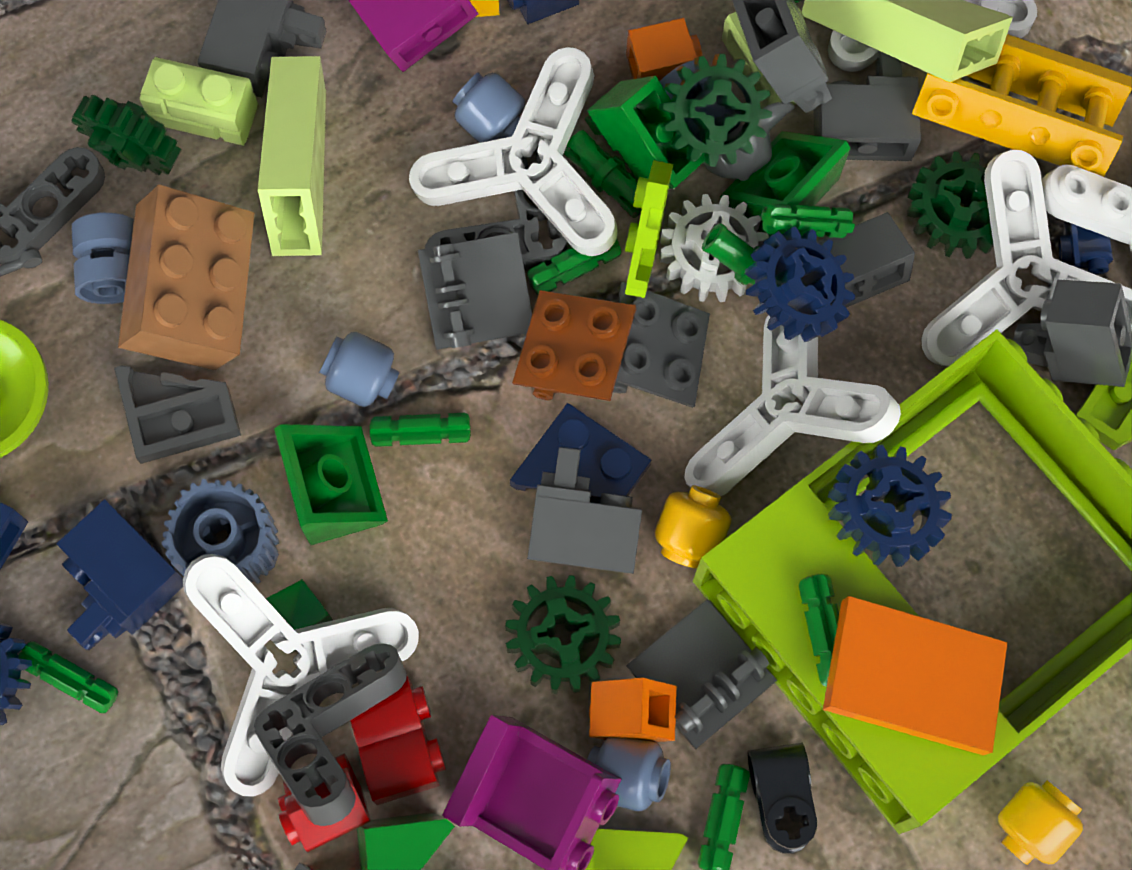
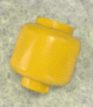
M692 485L689 493L675 492L667 497L654 532L656 541L662 546L661 554L664 557L687 567L698 568L701 557L725 540L732 519L729 512L719 505L721 496L709 489Z
M1048 780L1042 786L1034 782H1028L1020 788L999 813L998 822L1007 833V836L1001 843L1027 865L1034 857L1044 864H1054L1082 833L1083 824L1077 816L1082 809Z

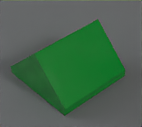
M781 131L771 142V160L753 173L749 179L745 181L736 179L720 197L728 195V207L733 209L742 202L746 203L747 208L744 216L747 219L758 215L761 218L763 209L768 208L771 204H787L791 208L793 205L815 206L839 180L850 151V146L846 140ZM761 219L758 231L766 233L763 230V220Z
M280 424L274 428L300 527L310 545L377 527L388 522L361 426Z
M434 812L371 820V822L357 828L360 870H421L455 826L446 818Z

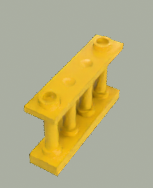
M1007 34L998 63L967 75V77L990 84V89L961 80L962 78L948 82L927 73L913 108V115L1013 150L1025 151L1041 160L1059 166L1065 164L1077 166L1104 177L1123 141V135L1103 129L1104 124L1113 127L1132 90V77ZM1009 92L1038 101L1037 105L1008 96ZM1059 108L1085 117L1084 122L1057 113L1056 109Z

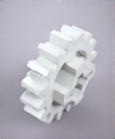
M703 194L699 207H695L689 200L684 201L682 207L683 216L671 212L667 224L670 229H662L660 244L665 247L661 248L660 263H671L667 269V279L674 280L681 277L683 280L680 292L685 294L692 287L699 289L698 297L699 301L702 302L705 301L709 292H716L719 302H725L727 292L731 288L737 295L742 296L747 286L738 282L734 278L735 272L722 264L718 259L714 257V260H709L710 254L701 249L704 239L717 224L722 223L729 231L753 248L762 246L763 241L769 238L768 233L757 232L761 223L760 216H753L747 219L744 216L747 204L744 202L735 209L728 207V195H723L719 204H712L708 194ZM687 261H691L694 267H692ZM727 270H731V272H729V273L722 274V273L726 272Z

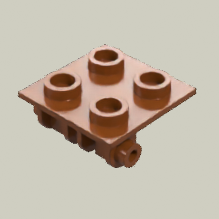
M540 290L512 383L514 385L534 388L533 395L542 400H552L554 393L560 392L611 401L636 312V305Z

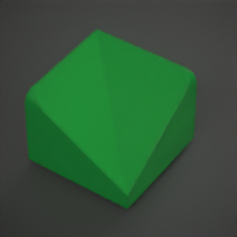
M303 579L265 598L294 630L333 621L330 614Z

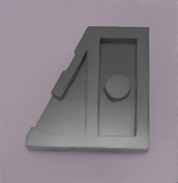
M121 365L114 367L135 456L140 464L241 436L232 397L226 382L202 378L191 381L178 374L162 372L161 375L134 371L129 366Z

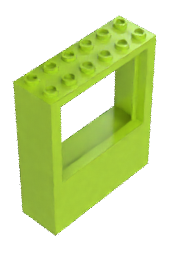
M998 329L900 403V419L890 435L874 443L851 441L701 557L692 581L751 650L757 648L765 655L769 661V665L766 668L776 678V685L899 835L925 824L1132 650L1131 592L999 702L993 753L984 756L823 710L827 686H823L820 683L816 664L821 663L820 656H814L804 613L809 611L808 604H802L799 582L803 578L817 574L829 575L835 593L834 597H830L831 603L837 604L839 613L842 600L852 596L919 616L880 569L873 564V561L865 552L858 556L852 554L856 544L852 537L843 540L838 539L836 535L843 526L839 521L829 519L828 513L839 503L828 498L831 488L835 483H839L835 476L844 464L851 466V460L861 450L870 458V454L877 445H883L888 457H892L901 446L906 448L908 457L971 406L980 401L1132 572V469L1124 461L1114 458L1099 442L1100 438L1095 428L1085 419L1078 418L1063 402V396L1058 387L1050 380L1041 378L1027 362V356L1023 349L1015 341L1006 339ZM869 477L859 483L856 496L866 489L870 482Z

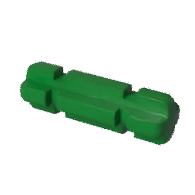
M771 204L768 208L763 209L761 213L763 230L772 235L778 231L783 234L791 227H797L800 235L813 229L816 230L817 237H824L825 234L828 237L844 238L847 233H852L855 228V223L852 221L853 212L843 207H832L831 210L825 206L793 205L791 208L787 204Z
M616 238L613 246L601 255L587 256L571 248L551 258L550 265L546 266L543 262L529 269L527 277L532 289L537 295H539L540 290L551 292L557 289L556 283L561 281L565 285L599 268L598 262L603 261L604 264H607L620 257L622 251L619 241Z
M465 412L448 413V418H441L440 414L399 415L398 420H392V416H376L370 421L369 433L371 443L375 447L393 446V441H400V446L441 444L442 439H449V443H466L471 437L470 417Z
M817 574L803 578L799 582V591L802 604H808L809 611L804 613L814 656H820L821 663L816 664L820 683L823 686H827L839 610L837 604L831 603L830 597L835 596L831 578L827 574Z
M35 641L28 642L18 655L19 659L32 660V666L25 671L36 677L40 675L39 679L78 701L83 699L85 705L99 713L108 712L117 699L119 691L116 687L100 678L95 680V676L56 653L52 655V651Z
M721 764L718 768L715 786L719 787V791L712 794L703 837L708 838L707 845H701L697 862L698 867L702 870H730L733 853L728 851L729 845H735L744 805V801L739 800L741 793H746L750 777L749 771L745 768L731 764Z

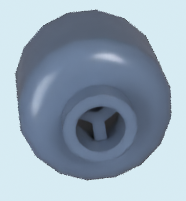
M476 73L462 87L452 101L457 106L454 114L456 122L479 143L512 137L520 120L519 116L525 108L523 96L497 73H489L484 77L480 73Z
M351 332L344 339L336 336L319 372L326 376L325 387L329 392L361 407L371 405L377 396L387 399L399 375V371L391 368L394 360L392 349L359 332Z
M608 737L601 747L594 746L591 749L587 760L622 779L615 792L619 795L618 807L633 811H644L648 809L653 801L660 802L663 799L670 778L671 762L669 759L664 758L659 743L645 739Z

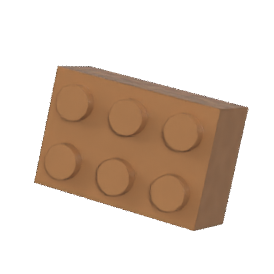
M159 184L136 204L118 348L211 370H217L239 356L255 212Z

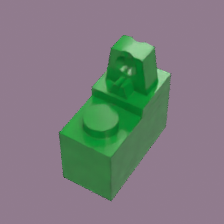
M656 76L620 81L587 110L589 115L584 120L594 135L604 136L612 150L619 151L637 180L639 177L649 178L653 160L673 164L669 189H674L705 161V153H702L696 162H691L686 159L689 149L687 145L678 150L671 147V143L677 136L676 131H662L661 125L671 120V113L660 110L659 104L672 102Z

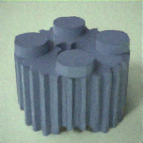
M202 479L200 486L192 483L190 484V491L182 489L180 491L182 497L179 501L176 500L174 502L177 507L176 510H169L168 512L171 520L164 523L168 531L163 532L165 540L161 542L162 546L167 550L165 554L171 561V564L184 577L185 570L193 560L202 555L216 554L224 556L232 562L251 583L259 584L261 582L259 576L261 574L267 576L268 571L275 567L279 556L275 545L279 544V539L276 536L278 530L274 524L275 521L257 493L254 494L251 489L245 490L242 484H238L235 487L228 480L225 485H222L220 480H215V483H208L206 479ZM226 530L229 534L228 539L217 545L218 538L216 534Z

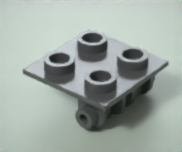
M517 232L418 250L436 350L463 347L472 343L527 334L532 318V310Z
M622 282L618 302L636 305L637 308L613 392L619 394L626 393L628 386L692 408L695 407L710 313L650 291L646 292L645 298L625 294L627 283Z
M708 599L626 665L636 678H647L677 686L676 727L695 750L777 682L776 678L766 668L769 665V661L765 655L757 648L751 650Z

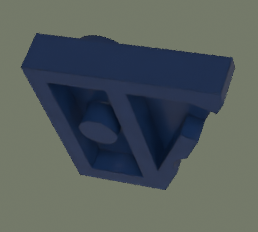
M567 403L511 477L510 486L521 491H526V488L537 490V485L541 484L543 472H556L559 446L581 449L578 476L590 478V498L600 502L601 493L629 496L650 467L652 459Z

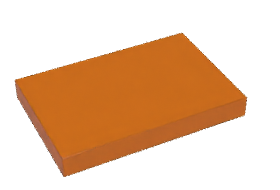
M848 596L841 602L823 710L983 756L993 753L1008 642Z

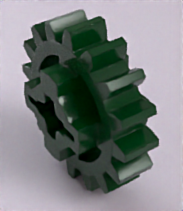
M715 54L712 66L710 67L706 58L699 56L694 58V72L685 66H680L676 70L679 78L682 80L679 85L674 83L665 84L664 89L673 95L672 102L659 104L660 110L671 113V120L661 125L662 131H676L677 136L672 141L671 147L678 150L687 145L689 147L687 160L696 162L701 154L705 153L706 166L716 167L719 155H722L727 164L732 165L737 163V149L750 155L754 152V148L749 141L752 136L766 137V131L758 126L760 119L772 117L771 111L761 109L760 101L769 97L770 92L769 90L755 89L754 85L761 77L758 71L747 75L742 74L745 66L744 60L736 59L730 67H727L725 54ZM707 77V81H704V90L694 99H686L690 89L698 81ZM732 81L741 89L746 103H741L731 91ZM717 101V105L725 106V109H733L735 114H724V116L716 117L714 122L713 116L706 115V112H697L695 108L706 107V105L715 104ZM684 118H691L698 126L702 142L690 133ZM739 121L745 122L740 132L733 139L724 143V141H727L728 131Z
M93 94L90 98L83 96L72 116L71 122L78 126L76 130L90 137L87 143L89 147L100 152L109 159L111 164L124 170L126 168H134L140 172H146L148 168L156 175L161 173L168 175L182 151L181 148L176 146V139L165 135L167 130H165L164 124L154 120L145 112L143 107L130 101L119 103L110 98H106L103 101Z
M954 151L948 164L940 156L935 157L930 169L925 167L920 169L915 180L917 183L912 184L907 198L911 199L912 202L907 210V216L919 218L913 229L914 233L922 234L928 232L930 238L926 246L931 249L939 242L944 244V252L947 257L952 255L955 248H961L964 257L969 259L974 254L977 246L985 254L989 253L994 246L984 182L986 167L979 165L980 155L978 153H974L969 162L962 160L959 151Z
M573 575L568 576L565 587H557L554 578L549 576L546 580L545 591L540 592L532 584L527 587V594L530 600L527 604L514 600L512 609L520 618L519 620H506V631L517 635V638L511 639L506 643L507 653H521L522 656L517 659L514 666L517 672L525 671L529 667L533 670L530 680L532 686L536 687L546 678L550 680L551 693L557 694L561 682L569 681L571 689L574 693L580 691V678L586 676L591 682L600 681V675L596 667L601 665L606 668H612L615 659L606 652V649L620 648L621 638L614 634H609L610 630L620 625V617L617 615H605V612L611 605V599L609 596H606L596 601L593 598L595 591L594 583L590 582L581 591L576 589L575 576ZM566 601L576 603L590 613L581 615L567 607ZM546 605L547 615L541 625L531 627V630L527 631L532 617ZM565 624L567 631H576L571 634L570 644L561 645L558 637H552L555 635L556 625ZM594 638H599L594 653L581 664L579 652L584 644L594 641ZM533 653L536 655L548 654L559 661L560 668L551 667L543 663Z

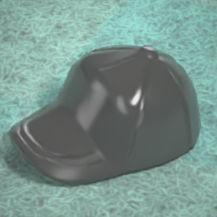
M776 102L764 107L763 109L772 112V117L759 120L758 126L763 128L767 135L765 138L753 136L750 138L749 141L754 148V152L750 155L737 149V163L732 165L727 164L722 155H719L716 167L706 166L705 161L703 162L706 169L721 178L739 179L740 181L749 179L753 173L771 160L770 130L787 113H790L795 108L792 103L784 105L783 102ZM743 125L727 134V141H724V143L733 139L740 132Z

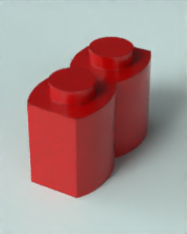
M408 676L403 686L397 692L350 720L369 793L376 805L438 787L440 783L437 773L446 770L438 739L428 740L422 720L432 716L424 688L420 686L413 689L412 682Z
M345 753L335 757L348 778L354 790L356 800L351 812L335 824L319 826L309 821L286 783L283 782L285 795L277 798L282 811L278 816L292 846L301 842L305 851L309 852L371 822L365 795ZM324 782L315 787L317 794L322 799L331 794Z

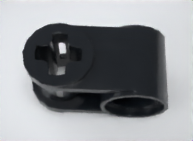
M803 742L748 750L750 779L753 793L758 803L763 835L766 842L773 850L782 854H793L801 851L813 839L817 830V817L811 792V774ZM784 813H790V818L793 822H801L803 825L795 834V839H789V834L786 830H777L776 825L784 817Z

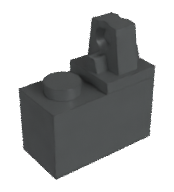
M218 0L197 62L201 68L249 78L253 93L256 97L262 98L266 83L269 81L271 57H285L287 49H293L294 45L321 49L326 35L325 21L323 17L305 12L304 7L294 4L293 0Z
M732 0L753 62L783 104L786 105L794 101L805 113H808L818 105L830 101L832 97L826 84L829 81L818 49L812 41L802 12L795 1Z
M880 51L879 57L876 60V76H867L866 85H855L850 81L844 80L827 84L832 99L825 104L818 105L814 109V136L846 140L850 146L846 160L912 161L921 141V119L912 114L919 96L918 77L902 76L901 60Z
M1057 279L1052 300H1045L1043 303L1041 323L1018 324L1015 330L1013 341L1023 349L1027 356V362L1048 367L1051 378L1054 381L1125 387L1132 360V327L1122 283Z
M559 446L556 472H543L541 484L537 485L527 559L634 574L642 508L632 507L633 497L618 494L601 493L600 502L590 501V478L578 476L581 449Z

